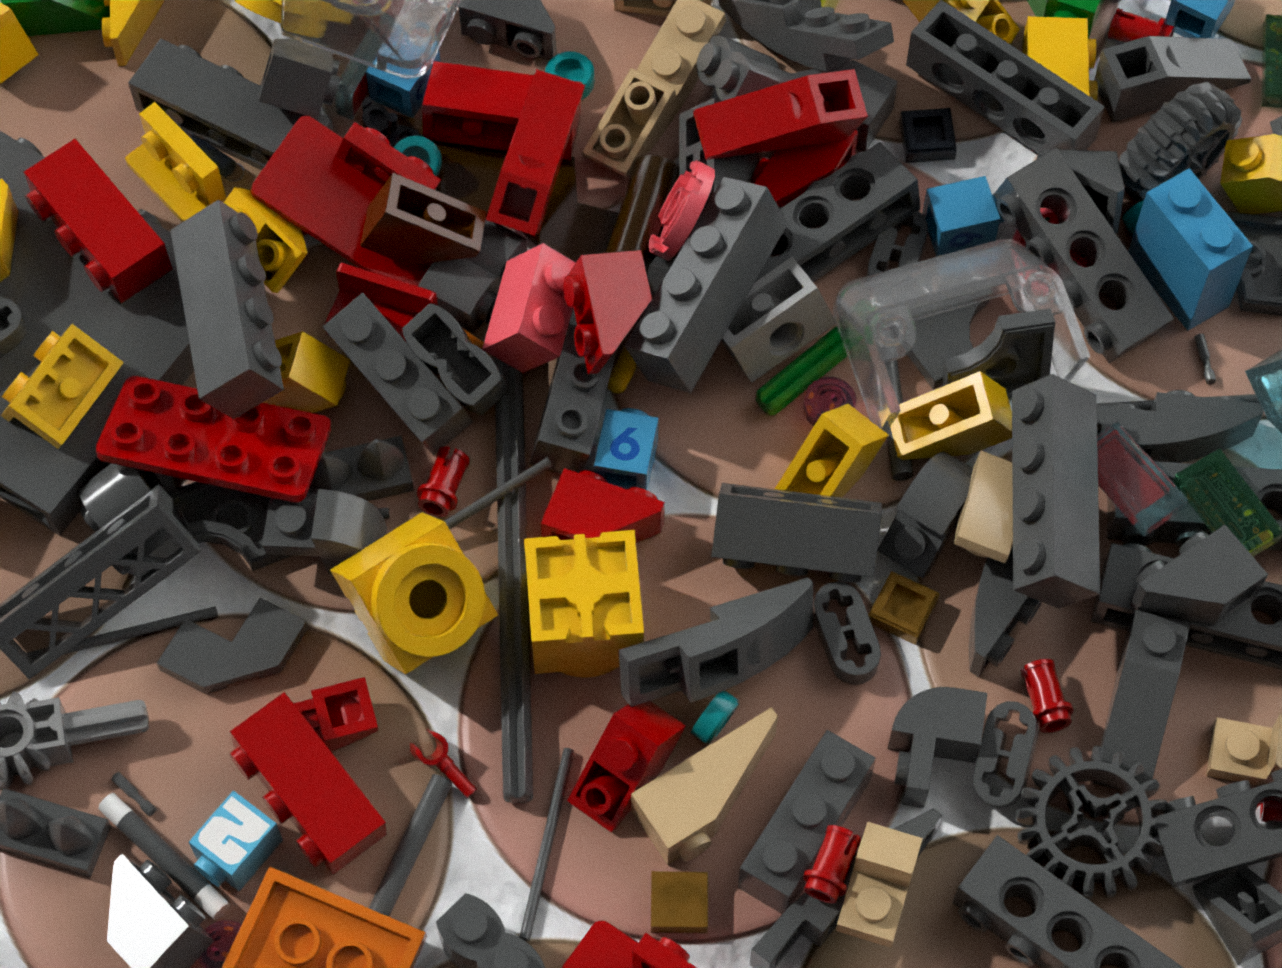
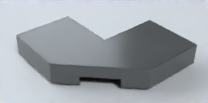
M259 598L232 642L185 618L158 660L157 666L160 671L208 694L225 689L231 683L259 676L260 679L281 673L309 627L306 620Z

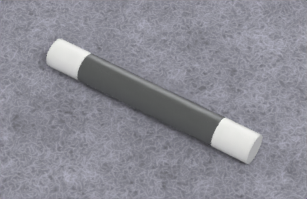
M115 793L109 794L101 801L98 809L210 917L218 920L228 911L231 904Z

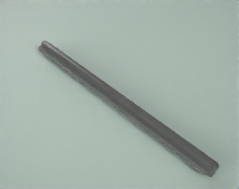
M494 357V363L503 373L509 386V391L495 403L498 488L525 471L523 373ZM525 483L497 500L503 798L508 803H526L533 799L529 601L524 539L527 538Z

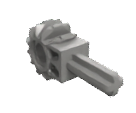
M13 691L7 704L2 705L0 703V741L9 733L18 732L23 735L14 746L8 748L0 747L1 787L8 789L15 775H20L25 784L31 785L33 775L30 770L33 767L49 771L50 766L73 762L72 745L146 732L149 729V715L145 702L135 700L66 713L59 697L41 701L33 698L24 704L21 695Z

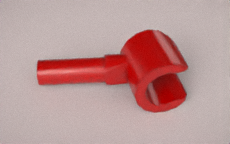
M425 729L435 739L436 750L430 756H423L422 752L414 744L410 743V751L413 757L424 764L435 765L468 798L477 788L447 755L448 743L445 737L433 730Z

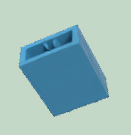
M1189 168L1146 193L1128 252L1151 286L1188 331L1230 306L1253 245Z

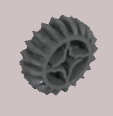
M1207 81L1191 85L1186 91L1178 92L1170 102H1164L1162 108L1155 114H1152L1144 126L1138 128L1137 135L1127 143V150L1120 156L1119 165L1125 191L1134 200L1138 199L1141 202L1145 199L1148 191L1189 168L1198 179L1207 175L1208 170L1215 163L1219 162L1220 156L1225 152L1226 140L1234 139L1237 136L1238 128L1241 126V110L1234 104L1235 101L1224 90H1220L1214 84H1210Z
M1101 746L1093 747L1091 761H1083L1082 752L1078 747L1071 748L1069 753L1071 765L1067 767L1057 755L1051 756L1049 758V767L1054 776H1050L1043 770L1035 769L1032 773V780L1041 791L1031 787H1024L1020 794V798L1034 808H1021L1016 811L1017 822L1033 826L1018 832V843L1023 845L1037 843V846L1031 849L1026 856L1036 863L1046 859L1048 863L1044 868L1053 875H1056L1057 872L1063 874L1062 881L1071 888L1074 880L1084 882L1082 895L1087 899H1091L1093 896L1094 883H1102L1103 892L1107 898L1115 897L1116 883L1114 879L1118 877L1128 890L1135 889L1138 882L1132 868H1135L1143 875L1150 876L1154 872L1155 866L1145 854L1153 857H1163L1164 846L1161 844V841L1153 837H1159L1157 828L1169 825L1153 818L1162 815L1168 809L1166 806L1168 802L1162 799L1148 800L1159 790V782L1153 779L1140 785L1137 781L1141 778L1145 766L1137 762L1128 772L1121 769L1125 758V753L1122 751H1116L1112 764L1102 762L1103 748ZM1078 782H1102L1115 787L1123 794L1119 795L1116 793L1107 798H1098L1092 795L1085 788L1084 784L1079 785ZM1062 790L1068 799L1067 806L1071 811L1072 818L1061 826L1059 832L1050 837L1046 827L1045 813L1052 799ZM1135 808L1139 820V838L1131 850L1124 855L1118 846L1119 839L1115 834L1113 826L1124 819L1125 813ZM1081 809L1084 812H1088L1093 818L1108 815V819L1103 820L1101 828L1104 836L1101 832L1097 833L1092 826L1085 829L1082 827L1077 829L1078 825H1082L1084 817ZM1078 846H1087L1094 849L1100 858L1106 859L1108 863L1097 865L1081 863L1071 859L1061 851L1064 849L1069 851Z

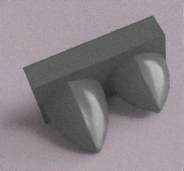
M402 435L383 440L374 439L370 443L322 453L306 498H317L318 489L340 491L367 501L414 491Z
M3 788L0 795V850L87 877L92 876L111 828L108 819Z

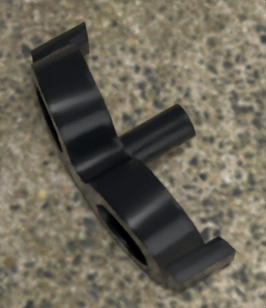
M367 96L362 102L363 127L373 128L384 136H390V144L393 148L406 137L421 136L420 133L410 127L398 125L397 115L389 113L378 102H372L370 97Z

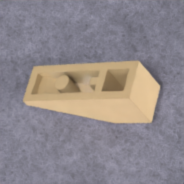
M772 707L631 793V812L667 865L680 857L684 862L690 861L706 851L712 844L710 839L717 833L776 735L778 715Z

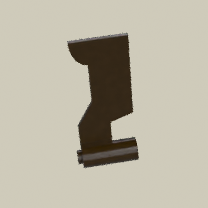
M396 114L398 125L410 127L423 137L422 120ZM431 140L437 145L442 155V168L437 176L441 181L436 191L486 211L487 217L507 151ZM657 155L638 157L618 213L578 203L575 157L572 156L571 160L562 159L540 232L535 236L525 232L522 233L536 246L544 243L574 262H577L581 255L641 250L646 274H648L649 265L657 257V255L649 251V238L652 234L659 237L661 235L663 226H661L658 214L679 177V166L673 161Z

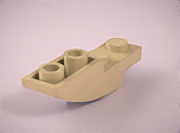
M677 0L637 70L633 68L629 70L582 152L583 156L625 177L632 173L636 159L647 155L693 90L699 79L697 73L698 55L703 46L710 42L712 36L720 33L727 21L725 12L700 0Z

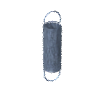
M191 133L192 136L190 138L218 166L220 175L228 179V175L235 170L236 164L242 167L244 175V168L241 164L236 163L235 160Z

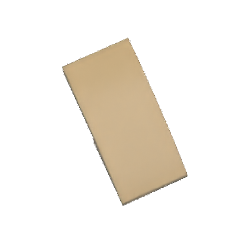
M981 450L973 466L968 496L959 513L954 544L967 549L976 556L989 557L1002 563H1006L1013 545L1012 462Z

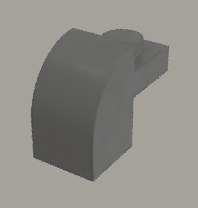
M945 451L934 455L920 470L896 507L899 511L877 551L921 578L927 576L953 529L957 527L959 513L968 496L973 468Z
M318 489L317 498H305L303 501L296 503L270 497L262 546L266 554L320 556L328 574H332L330 569L385 536L387 525L380 510L375 505L365 499L340 491Z
M936 687L914 695L901 707L895 717L887 749L899 751L894 784L904 786L902 805L924 808L930 787L934 757L975 763L981 746L988 693L955 687Z

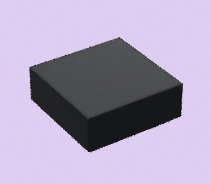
M951 108L901 111L899 121L905 163L955 160L957 148Z

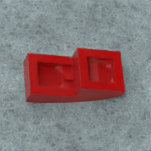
M365 677L311 690L312 699L294 703L331 752L379 731Z

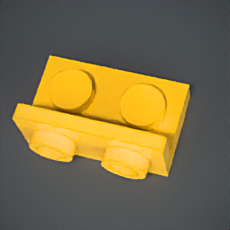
M155 102L140 112L139 116L145 132L141 136L143 144L125 157L127 166L181 222H184L217 200L223 202L226 199V194L218 166Z
M73 324L67 328L61 337L54 331H51L33 355L41 363L32 375L28 377L23 372H20L1 396L9 402V405L0 415L8 422L15 417L57 449L63 445L124 363Z

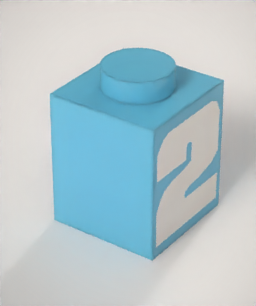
M233 790L191 838L189 844L197 859L193 866L201 875L217 887H220L226 881L237 891H240L283 839L276 822Z

